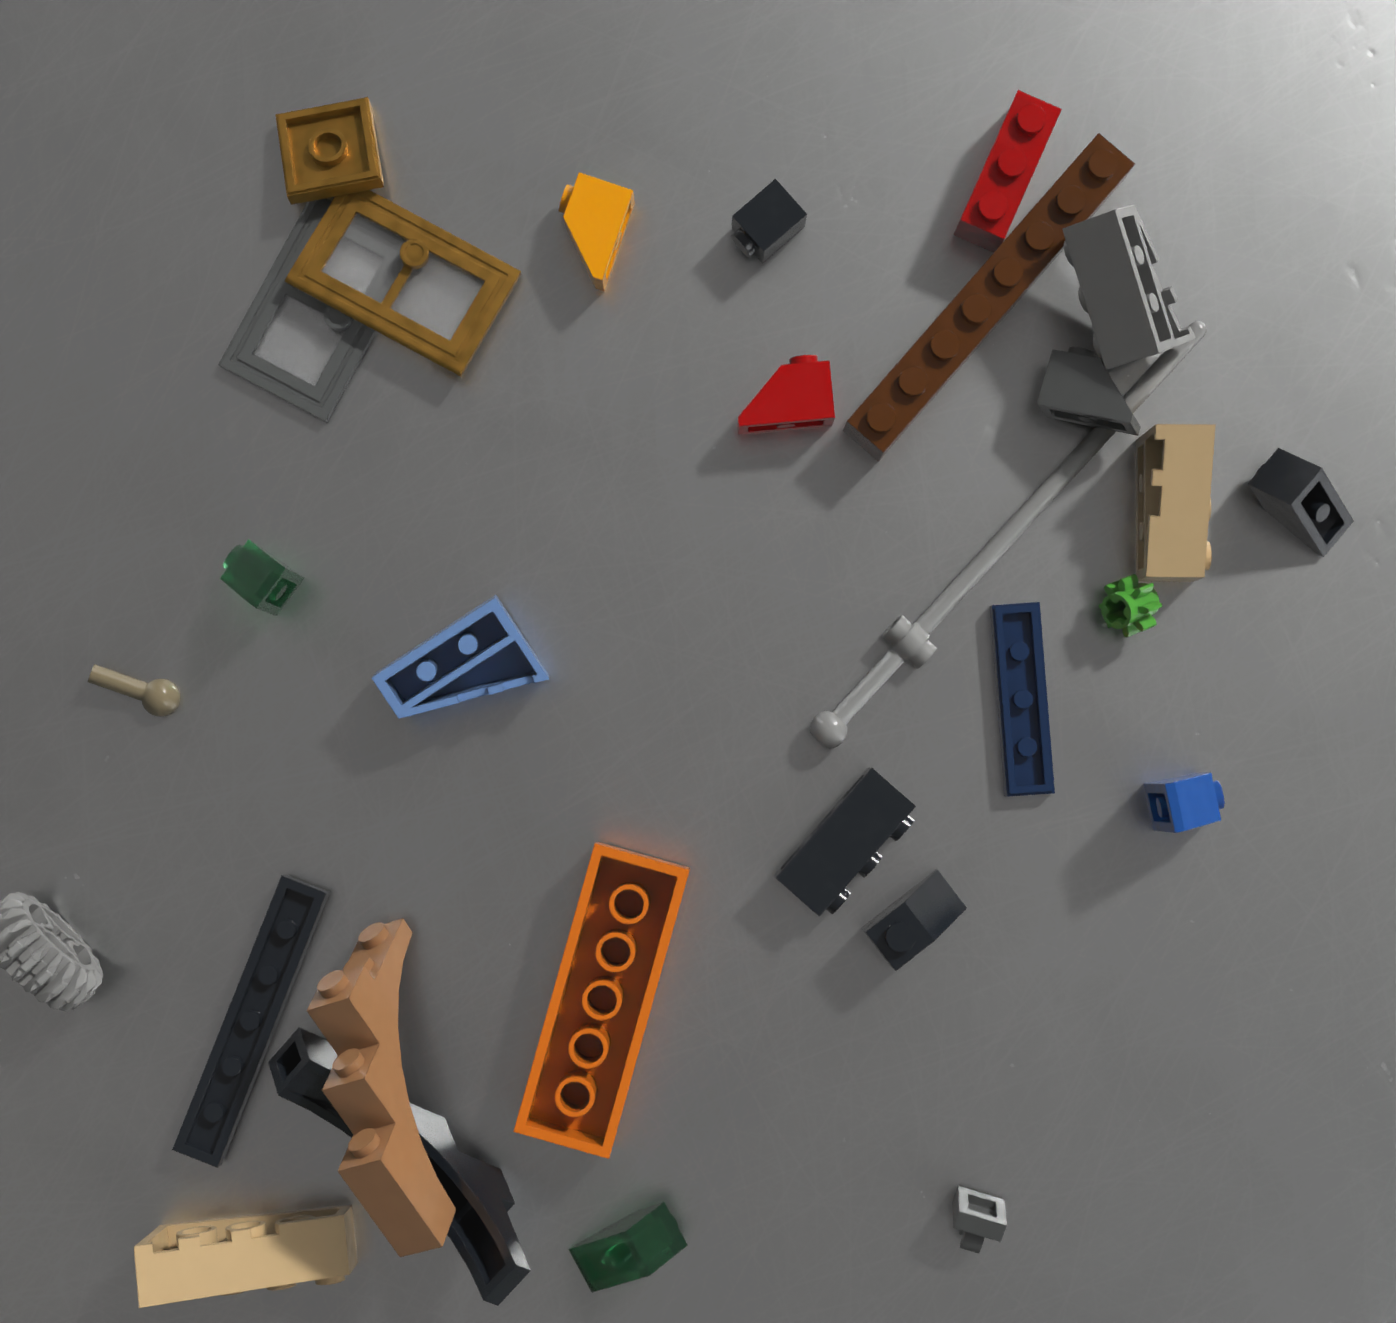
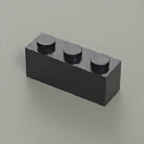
M867 768L775 873L774 877L819 917L825 910L834 914L850 896L851 892L845 887L857 873L865 878L880 862L883 856L878 852V849L885 841L891 837L896 842L913 824L915 820L909 814L916 806L873 768Z

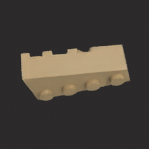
M352 1205L159 1225L134 1246L139 1308L218 1295H235L262 1288H267V1290H283L296 1286V1283L315 1280L316 1285H330L345 1280V1275H350L358 1263Z

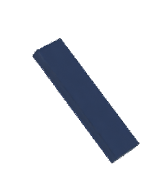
M1040 602L990 606L1004 796L1055 793Z

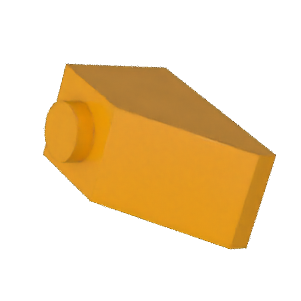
M579 172L574 186L566 185L561 197L559 212L564 213L563 218L566 230L595 289L605 291L635 205L634 192L631 189Z

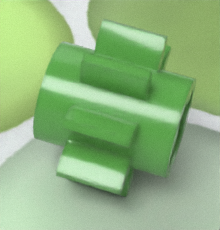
M1132 574L1105 585L1104 590L1108 596L1103 599L1102 604H1099V608L1101 609L1103 619L1107 623V627L1122 629L1124 637L1128 638L1156 626L1157 622L1153 615L1162 607V603L1159 602V596L1153 588L1154 584L1138 583L1137 575Z

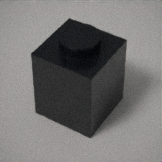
M775 178L732 216V230L734 233L731 235V238L747 257L754 254L763 264L805 227L807 213Z

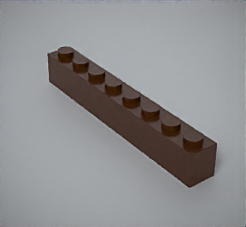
M1098 133L847 420L843 432L879 462L1064 250V241L1066 239L1062 229L1090 219L1124 181L1135 163Z

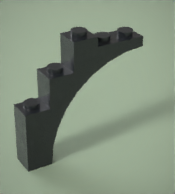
M298 1027L268 1062L278 1096L313 1112L352 1138L353 1133L322 1091L332 1069V1064L338 1055L327 1039ZM410 1103L425 1151L438 1180L456 1208L447 1235L467 1265L483 1301L499 1306L531 1271L507 1213L515 1204V1201L502 1170L459 1152L445 1117Z

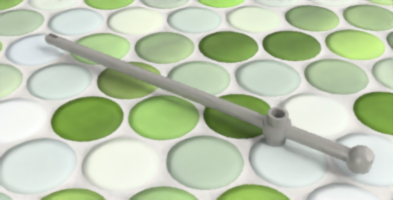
M1195 321L1189 325L1196 339L1164 351L1123 396L1132 413L1138 409L1204 337L1206 326L1203 322ZM1094 427L915 622L911 624L901 615L886 629L882 636L892 644L890 650L832 712H820L812 720L810 733L822 745L831 749L843 743L848 730L846 724L904 662L909 660L918 669L929 660L937 650V647L928 640L930 633L1116 431Z

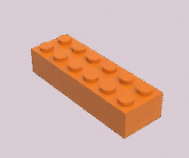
M601 842L594 844L513 1132L607 1159L610 1158L690 867Z

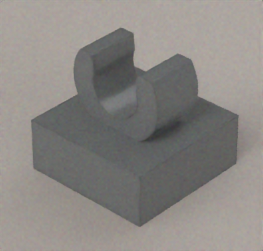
M958 1186L952 1202L953 1228L958 1229L959 1234L963 1235L960 1248L979 1254L984 1238L998 1242L1002 1240L1007 1227L1005 1200Z

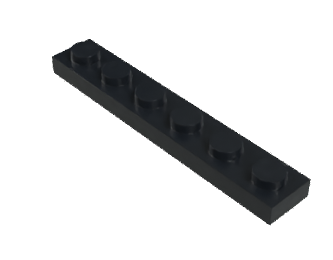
M281 875L172 1150L216 1168L222 1165L330 892L288 875Z

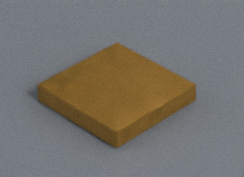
M368 97L275 115L286 193L291 205L384 187L372 107Z

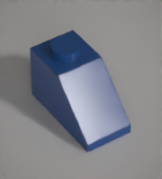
M1211 772L1195 773L1144 784L1153 831L1178 833L1221 821L1219 809H1223L1225 805L1223 790L1218 780L1213 781Z

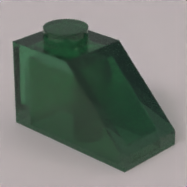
M249 539L244 546L239 544L228 554L223 563V568L226 571L220 578L256 609L274 616L279 614L304 580V577Z
M665 1202L629 1214L575 1244L569 1251L593 1293L652 1275L688 1245L679 1230L676 1219L670 1213Z

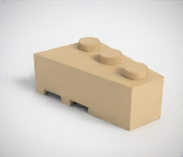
M1156 424L1136 439V575L1138 582H1194L1204 578L1205 570L1210 569L1212 551L1211 544L1207 541L1208 522L1211 517L1210 495L1216 424Z

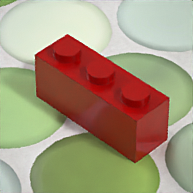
M1020 90L1017 91L956 227L954 236L993 253L1003 243L1061 113V108Z

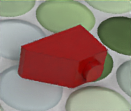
M800 355L790 358V364L781 365L738 416V434L832 426L835 419L830 360L818 361L817 355Z

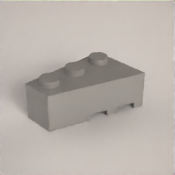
M1135 205L1114 209L1062 229L1066 239L1064 241L1065 256L1068 262L1075 268L1080 284L1078 290L1079 301L1084 311L1089 313L1094 329V349L1098 357L1103 360L1106 370L1159 354L1196 339L1190 326L1180 327L1170 304L1176 303L1178 298L1172 286L1163 289L1152 264L1157 263L1159 257Z

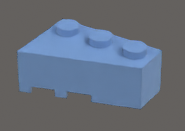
M494 595L377 671L372 676V680L398 719L484 695L503 692L504 690L549 680V674L497 595Z

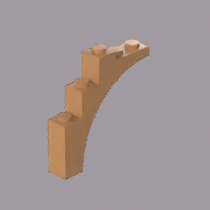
M403 918L386 924L377 922L365 928L360 933L358 942L343 971H332L319 981L317 990L307 1009L310 1017L338 1055L332 1064V1069L322 1091L353 1133L339 1166L338 1173L399 1257L443 1247L456 1211L455 1206L438 1180L422 1144L410 1107L402 1068L398 1030L399 987L404 957L413 933Z

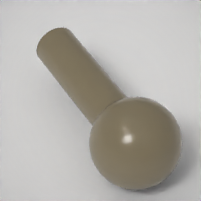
M94 664L88 678L89 683L142 701L145 710L154 716H168L178 708L180 703L179 689L173 682L167 679H155L147 683Z

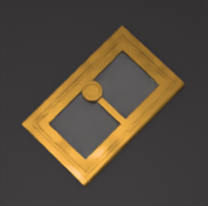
M366 190L335 196L288 273L285 282L461 377L521 276V271L375 192Z

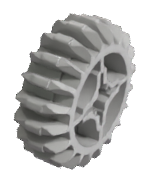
M16 892L15 894L10 893L3 900L0 899V968L6 970L11 976L12 981L18 982L25 992L33 994L39 1002H46L50 1008L69 1012L71 1009L74 1010L81 1003L89 1000L96 993L95 989L103 983L102 978L104 977L99 959L92 954V948L86 945L82 937L76 933L70 924L60 917L59 913L53 912L46 903H40L34 896Z

